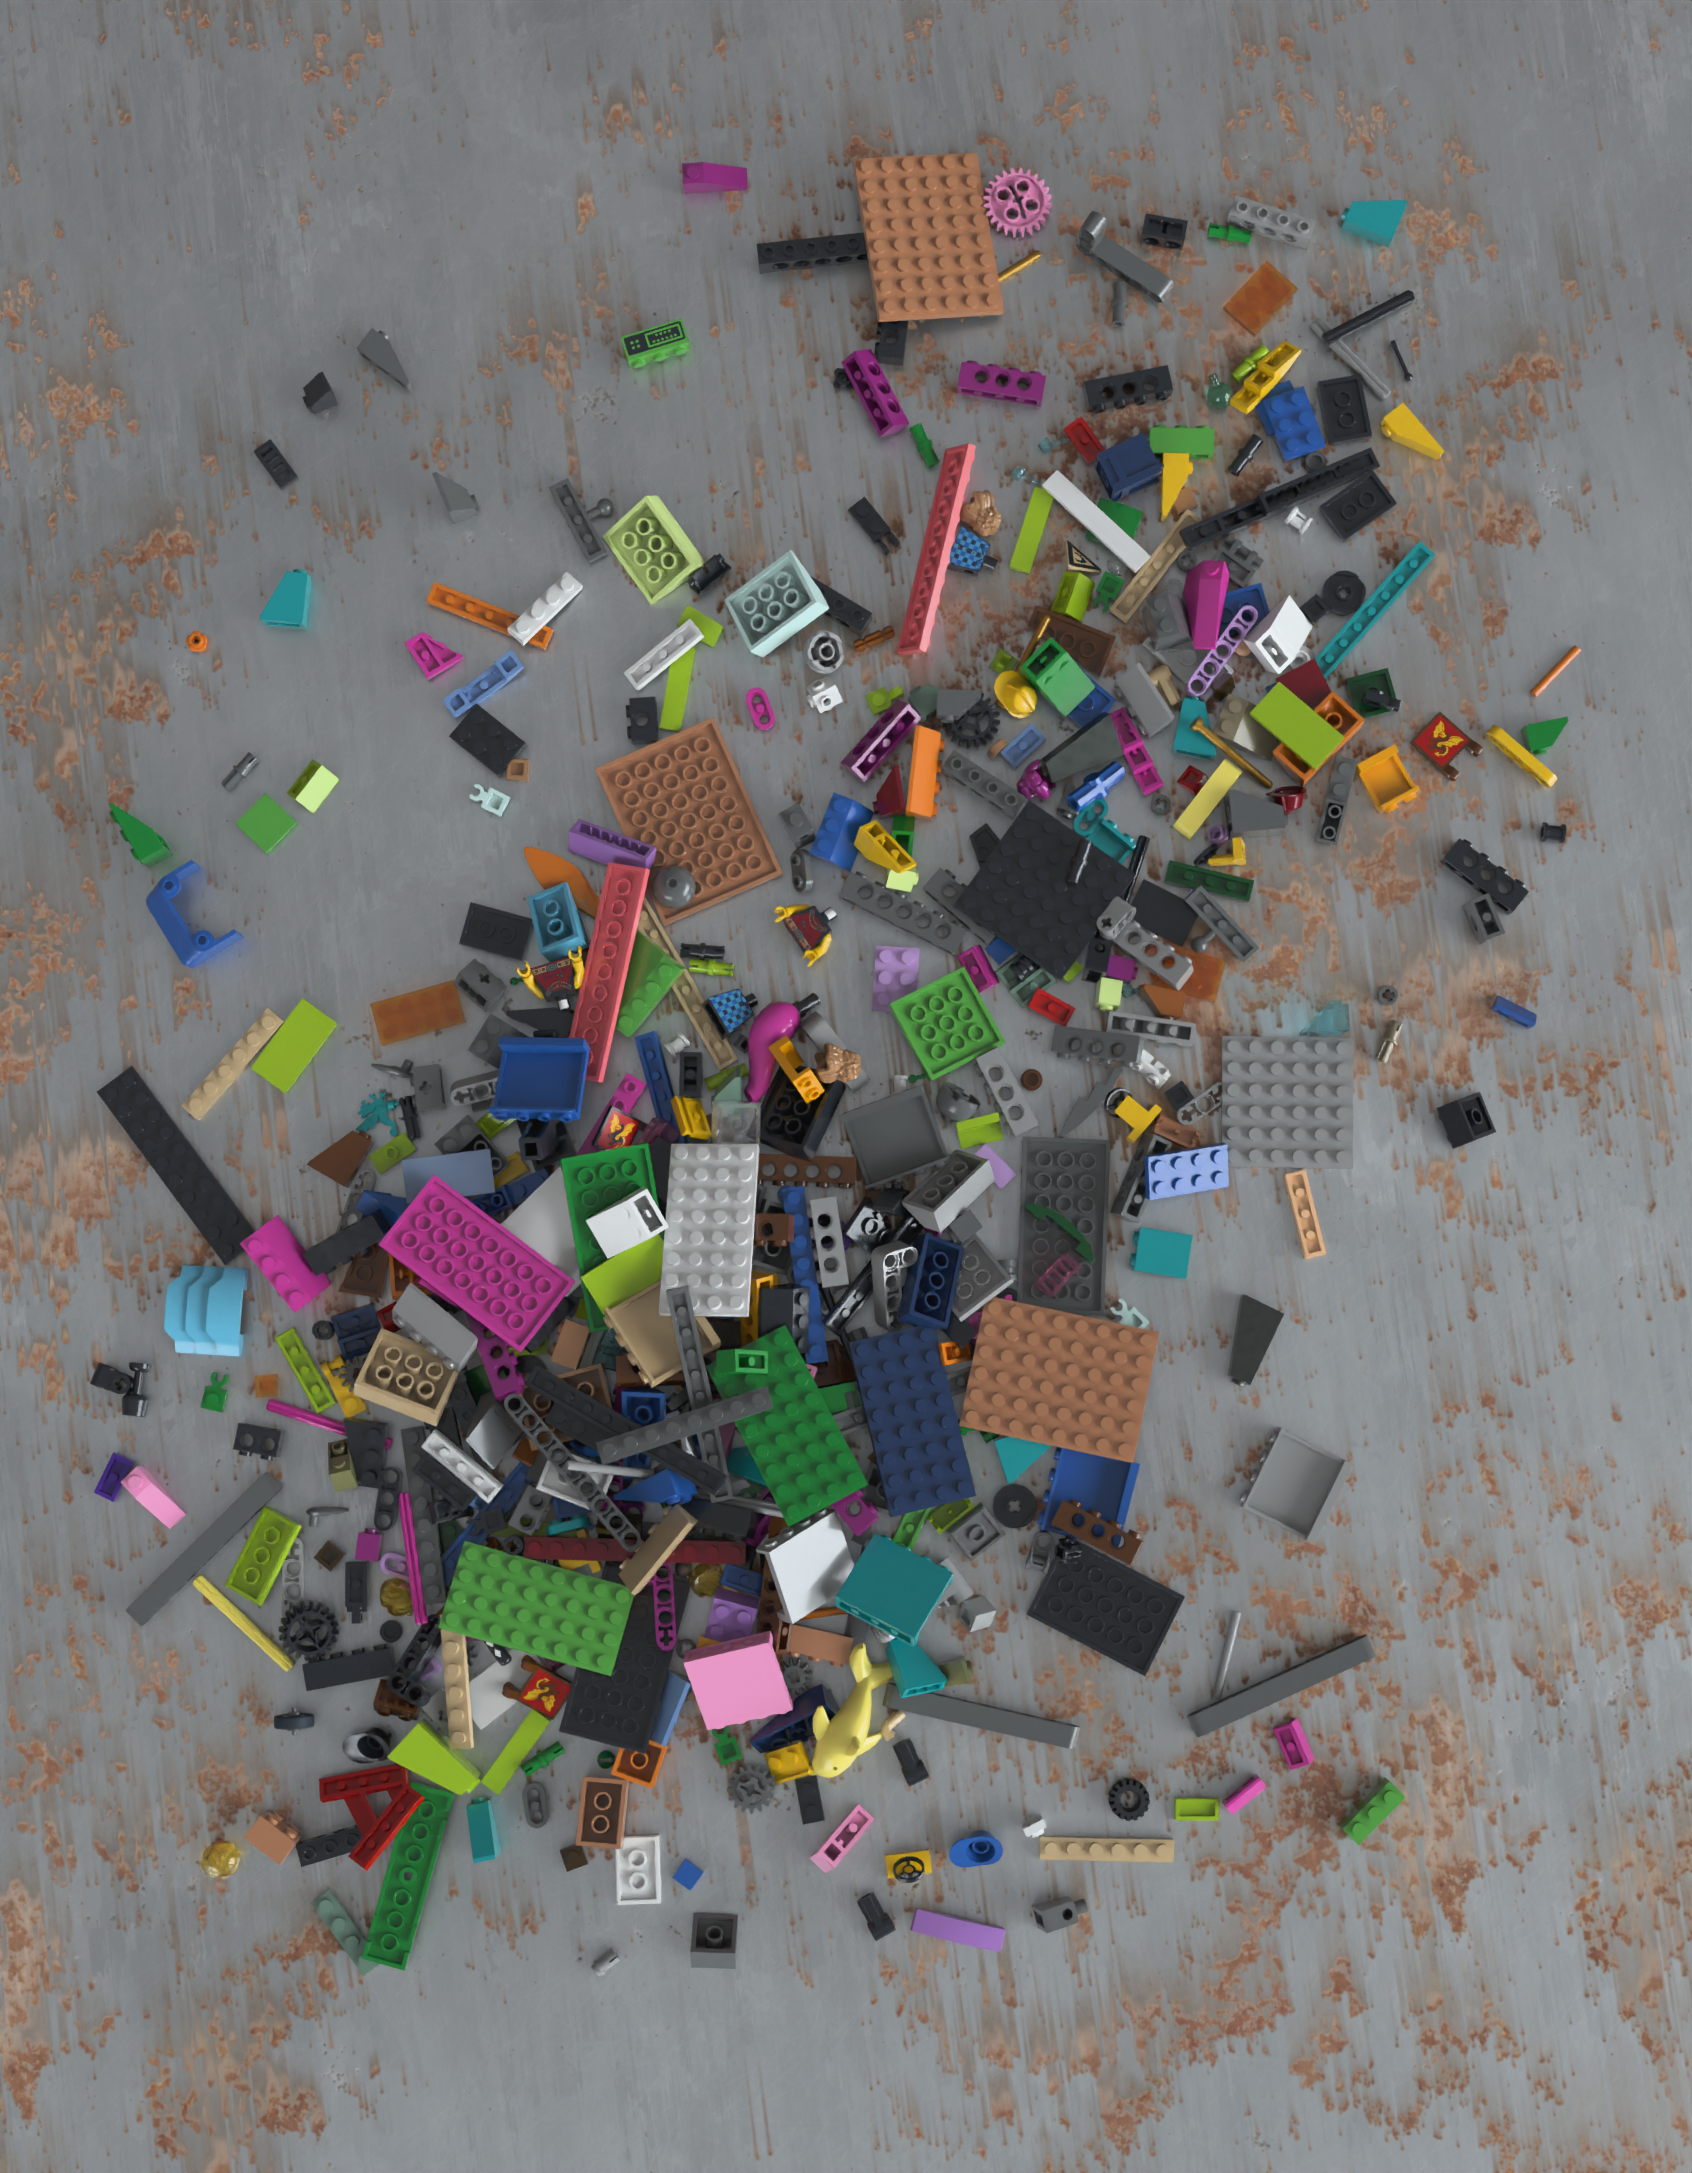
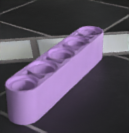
M1242 607L1218 639L1216 648L1223 647L1227 655L1220 657L1216 650H1210L1185 686L1188 696L1200 697L1209 687L1256 622L1258 613L1254 607ZM1243 612L1251 615L1252 620L1250 622L1242 619L1241 614ZM1229 630H1236L1239 633V639H1232L1229 636ZM1204 665H1211L1214 668V673H1205ZM1198 682L1201 685V691H1193L1191 683Z

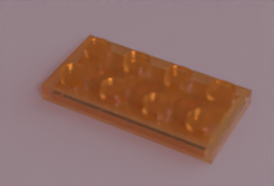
M454 980L371 1003L370 1006L381 1045H389L465 1023L466 1019L458 990L453 985Z

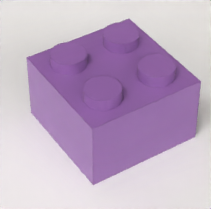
M717 1587L704 1638L725 1642L750 1636L760 1598Z

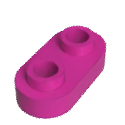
M761 688L750 689L746 694V703L753 722L758 729L769 730L775 723V716L768 697ZM759 697L761 701L754 703L753 698ZM762 717H767L768 722L762 723L760 719Z

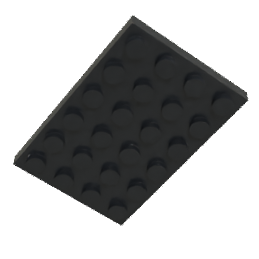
M1075 1539V1542H1078L1081 1546V1557L1076 1558L1077 1563L1071 1565H1061V1561L1054 1557L1047 1575H1045L1026 1615L1146 1676L1185 1596Z

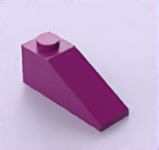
M706 162L682 163L685 194L748 190L747 168Z

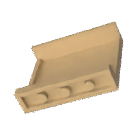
M661 1280L610 1310L606 1307L605 1317H603L608 1328H613L616 1332L615 1338L621 1347L625 1346L629 1352L627 1357L633 1366L636 1364L640 1369L638 1373L644 1384L649 1383L651 1388L683 1370L672 1317L659 1315ZM695 1316L703 1356H706L720 1348L721 1340L705 1316Z

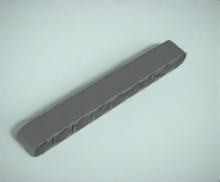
M519 1394L508 1395L504 1401V1407L508 1415L626 1551L632 1552L637 1550L641 1544L639 1532L587 1472L579 1471L578 1475L574 1478L566 1475L567 1461H578ZM517 1400L521 1403V1406L517 1410H511L509 1403ZM533 1417L535 1424L531 1427H526L523 1425L524 1419ZM544 1433L549 1435L550 1439L546 1444H541L537 1441L539 1435ZM556 1450L564 1453V1457L560 1461L552 1459V1454ZM585 1484H590L593 1486V1491L585 1495L581 1492V1487ZM599 1501H605L608 1504V1508L603 1512L597 1511L595 1508ZM613 1518H620L623 1523L620 1528L614 1529L610 1526V1521ZM626 1536H636V1544L633 1546L625 1544Z
M268 1471L265 1472L126 1609V1612L141 1627L146 1624L283 1487Z
M1367 1634L1196 1710L1187 1717L1196 1737H1200L1374 1658L1376 1654Z
M887 1683L882 1703L883 1706L1068 1749H1076L1080 1727L1077 1725L934 1692L900 1698L897 1686L894 1683Z

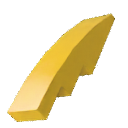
M1285 340L1282 341L1258 362L1257 370L1244 380L1243 388L1230 398V406L1248 414L1284 376L1301 353V349Z

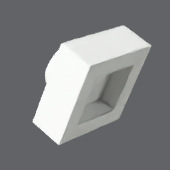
M1042 1816L1022 1826L1026 1836H1032V1838L1044 1833L1043 1829L1047 1827Z

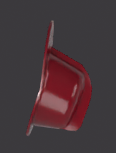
M1285 786L1265 795L1272 796L1273 803L1283 806L1284 812L1290 814L1293 810L1301 808L1307 789L1302 786Z

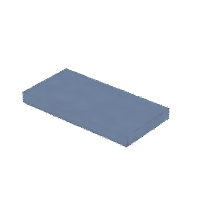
M490 1149L401 1160L407 1204L412 1203L433 1175H436L462 1196L495 1192Z

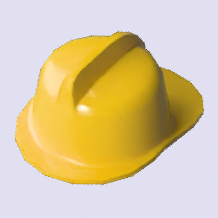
M1010 670L999 674L994 684V691L998 700L1013 717L1025 718L1036 709L1037 694L1035 690L1018 672Z

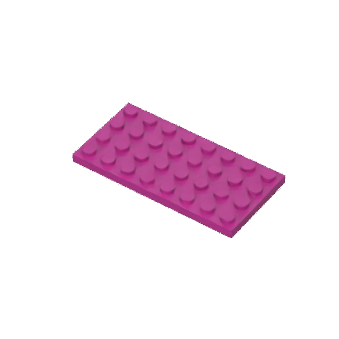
M436 1175L431 1177L378 1244L519 1353L523 1351L575 1284L573 1279Z

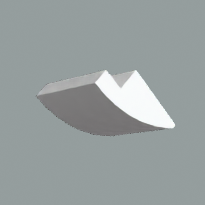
M560 1166L501 1225L575 1281V1284L565 1295L568 1297L581 1284Z

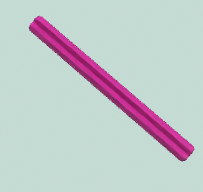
M269 1399L266 1409L268 1411L347 1436L344 1422L274 1399ZM387 1437L386 1450L390 1449L392 1438Z
M404 1492L398 1494L414 1619L417 1625H422L428 1622L426 1605L424 1604L410 1494Z

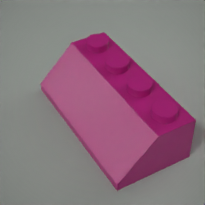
M278 1215L240 1243L294 1313L332 1284L324 1273L316 1276L303 1255L306 1250Z

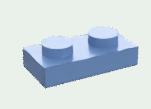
M1031 723L1000 752V755L1016 769L1046 741V738Z

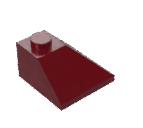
M899 765L893 767L876 794V801L873 802L874 815L879 814V820L893 818V815L905 816V802Z

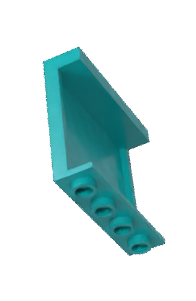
M875 1533L837 1593L835 1606L914 1647L918 1641L921 1629L948 1584H952L953 1573L946 1566H939L931 1562L928 1557L913 1553L907 1546H900L892 1542L889 1537L885 1535L880 1536Z

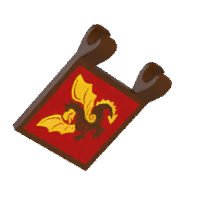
M1441 712L1410 742L1452 782L1458 778L1459 771L1449 764L1466 747L1473 756L1478 757L1483 750L1480 744L1468 737Z
M525 1655L521 1660V1668L532 1672L520 1690L512 1683L506 1682L503 1686L502 1695L506 1698L515 1699L553 1720L567 1701L572 1682L538 1664L532 1657Z

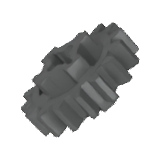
M751 1763L748 1764V1769L741 1765L739 1767L740 1773L732 1772L735 1779L728 1780V1783L732 1785V1787L727 1788V1792L732 1793L728 1799L729 1801H736L734 1808H737L739 1805L742 1806L743 1813L746 1808H749L751 1814H753L754 1808L761 1812L762 1804L765 1806L770 1804L767 1798L773 1799L774 1794L770 1792V1790L775 1789V1785H770L773 1777H766L768 1770L765 1769L761 1772L760 1765H757L756 1769H752ZM746 1774H752L750 1778L746 1780H740L742 1776ZM759 1777L764 1781L766 1789L760 1786ZM750 1783L754 1784V1789L757 1790L752 1791L751 1794L747 1792L748 1788L745 1787L750 1786ZM736 1788L742 1792L743 1800L737 1795ZM756 1797H762L760 1801L750 1803L752 1799Z

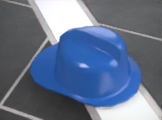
M978 1830L971 1833L968 1838L961 1839L953 1844L949 1857L951 1862L959 1867L989 1865L999 1861L1002 1857L1003 1848L1001 1843L989 1832Z

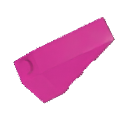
M1204 560L1187 571L1184 596L1194 649L1216 650L1230 576L1225 561Z

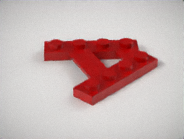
M399 1764L319 1779L320 1801L325 1803L344 1799L363 1838L348 1857L366 1871L425 1799L408 1785V1769ZM387 1791L392 1801L377 1818L366 1794Z

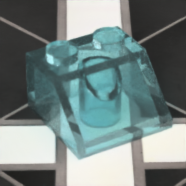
M1342 1000L1329 1001L1300 1031V1036L1344 1035L1350 1030L1349 1004H1343Z

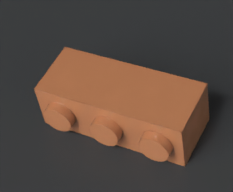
M794 1623L792 1624L789 1654L787 1655L799 1657L800 1654L808 1655V1660L821 1662V1659L830 1661V1665L842 1667L843 1664L848 1665L854 1637Z

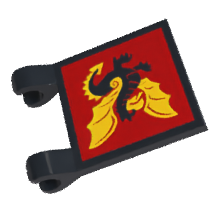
M609 1105L591 1145L601 1150L630 1146L638 1130L651 1135L654 1127Z

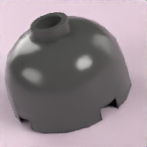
M670 865L658 871L653 880L652 888L655 898L661 905L670 909H679L692 901L696 891L694 877L687 869L682 866Z
M949 1082L942 1084L936 1096V1105L939 1111L943 1113L941 1117L950 1123L954 1120L958 1122L969 1120L976 1113L981 1103L972 1094L968 1096L963 1092L964 1089Z

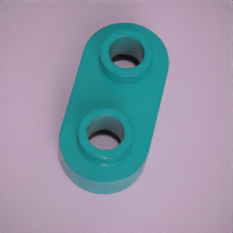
M1104 799L1092 801L1084 807L1073 822L1074 832L1082 837L1089 836L1107 815V802ZM1098 806L1101 808V812L1095 813L1093 808ZM1086 823L1087 829L1083 830L1079 825Z
M583 1513L571 1516V1521L563 1522L562 1519L549 1522L550 1526L546 1527L548 1536H554L591 1526L590 1518L584 1517Z

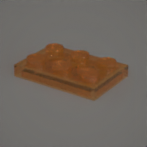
M1266 261L1224 305L1223 310L1255 337L1291 299L1298 288Z
M1171 945L1175 949L1174 952L1179 956L1184 954L1192 961L1191 964L1194 972L1179 991L1186 992L1188 996L1214 1003L1226 960ZM1169 960L1165 962L1164 967H1172L1174 961ZM1156 975L1153 976L1151 985L1176 990Z

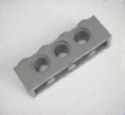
M1235 195L1226 224L1234 225V227L1243 230H1251L1252 233L1307 250L1317 221Z
M1133 919L1126 924L1116 938L1109 940L1114 947L1177 991L1181 989L1194 972L1191 964L1192 961L1187 956L1176 954L1174 952L1175 949L1166 942L1164 944L1160 943L1154 933L1149 930L1143 931L1140 929V924ZM1140 937L1137 943H1129L1131 938ZM1152 948L1157 949L1156 954L1152 956L1147 955L1148 950ZM1169 960L1174 961L1172 967H1164L1165 962Z
M1109 1011L1105 1032L1141 1036L1144 1041L1191 1048L1194 1044L1196 1023Z
M997 1047L975 1058L976 1064L973 1065L977 1075L979 1077L983 1076L986 1084L983 1086L988 1096L993 1095L996 1101L993 1104L996 1112L999 1115L1003 1114L1006 1120L1003 1125L1009 1135L1013 1134L1015 1138L1037 1127L1039 1123L1000 1048ZM993 1068L998 1069L1001 1072V1077L996 1080L991 1079L989 1070ZM1001 1088H1008L1010 1090L1011 1096L1008 1099H1003L999 1096ZM1011 1107L1020 1109L1021 1115L1019 1118L1010 1117L1009 1109Z
M837 1196L810 1200V1205L806 1206L808 1218L813 1219V1226L810 1227L811 1240L816 1239L817 1248L813 1249V1256L815 1262L819 1261L820 1270L816 1271L817 1283H822V1288L849 1284ZM821 1214H827L831 1219L830 1224L826 1227L818 1223V1217ZM824 1236H830L834 1240L833 1246L829 1249L824 1248L821 1244ZM827 1258H834L836 1260L837 1267L834 1270H827L825 1268L824 1262Z

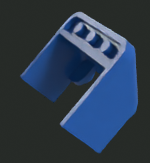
M193 860L188 861L161 878L146 898L148 909L181 963L190 968L197 967L244 938L235 929L217 940L206 930L197 931L192 935L170 899L180 892L181 881L201 870L200 865Z

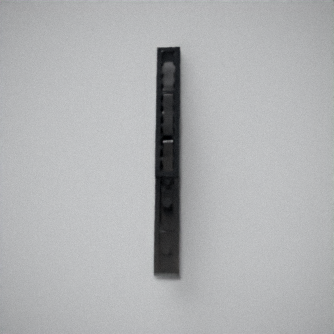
M1370 447L1261 493L1252 500L1185 527L1179 531V534L1187 551L1193 550L1221 537H1228L1365 475L1370 470L1379 468L1380 464Z

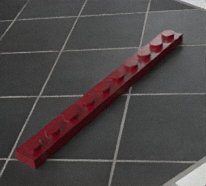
M524 1536L523 1557L528 1559L625 1561L627 1557L632 1559L636 1554L635 1551H626L615 1538ZM625 1538L624 1542L629 1546H633L636 1544L637 1538ZM682 1540L665 1562L746 1564V1541Z

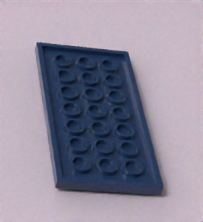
M917 1326L847 1343L889 1516L894 1517L976 1496L945 1367L942 1366L935 1328Z

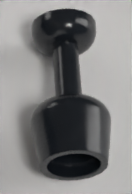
M129 1362L130 1370L135 1372L132 1393H127L122 1397V1415L145 1417L149 1399L146 1395L141 1394L143 1374L150 1371L151 1364Z

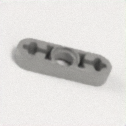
M1222 1081L1216 1083L1180 1108L1176 1115L1177 1121L1184 1126H1190L1221 1105L1222 1095L1216 1098L1219 1102L1215 1104L1213 1097L1208 1093L1212 1091V1095L1216 1094L1219 1091L1218 1086L1222 1087ZM1201 1098H1207L1211 1104L1210 1108L1202 1110L1198 1106V1101ZM1194 1104L1195 1109L1201 1115L1197 1116V1113H1194L1190 1116V1122L1187 1119L1183 1121L1181 1119L1183 1116L1182 1111L1190 1112L1193 1109L1190 1105Z

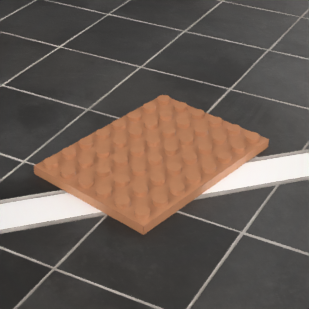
M977 153L854 158L852 164L878 322L1002 315L1004 308L988 216H986L987 209L983 207L986 203L983 200L984 192Z
M714 717L595 768L624 836L656 847L655 859L649 873L647 889L664 926L783 875ZM666 866H682L694 877L696 884L695 895L692 901L683 908L670 909L665 907L654 896L653 880L658 871Z
M993 1297L983 1307L959 1426L1133 1463L1160 1332Z

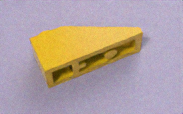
M1401 403L1382 419L1380 423L1381 430L1386 437H1390L1393 441L1436 460L1444 453L1442 447L1404 403Z
M1163 453L1161 465L1163 464L1164 468L1161 474L1160 522H1165L1187 481L1188 475L1192 474L1193 461H1189V453Z
M877 820L859 828L854 846L868 860L899 874L917 865L914 859Z

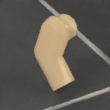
M896 1710L886 1718L880 1730L882 1737L886 1741H890L895 1737V1732L892 1728L906 1717L902 1710Z

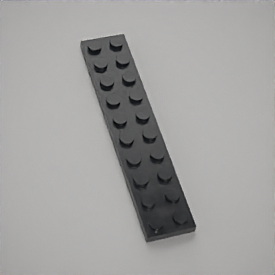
M133 1066L129 1067L97 1091V1093L224 1265H228L245 1252L240 1243L252 1235L255 1229Z

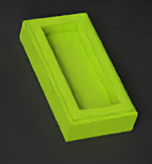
M1174 1797V1820L1220 1821L1219 1797Z

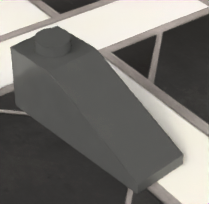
M372 328L357 346L360 356L411 392L412 387L389 342L390 338L381 330L377 332Z

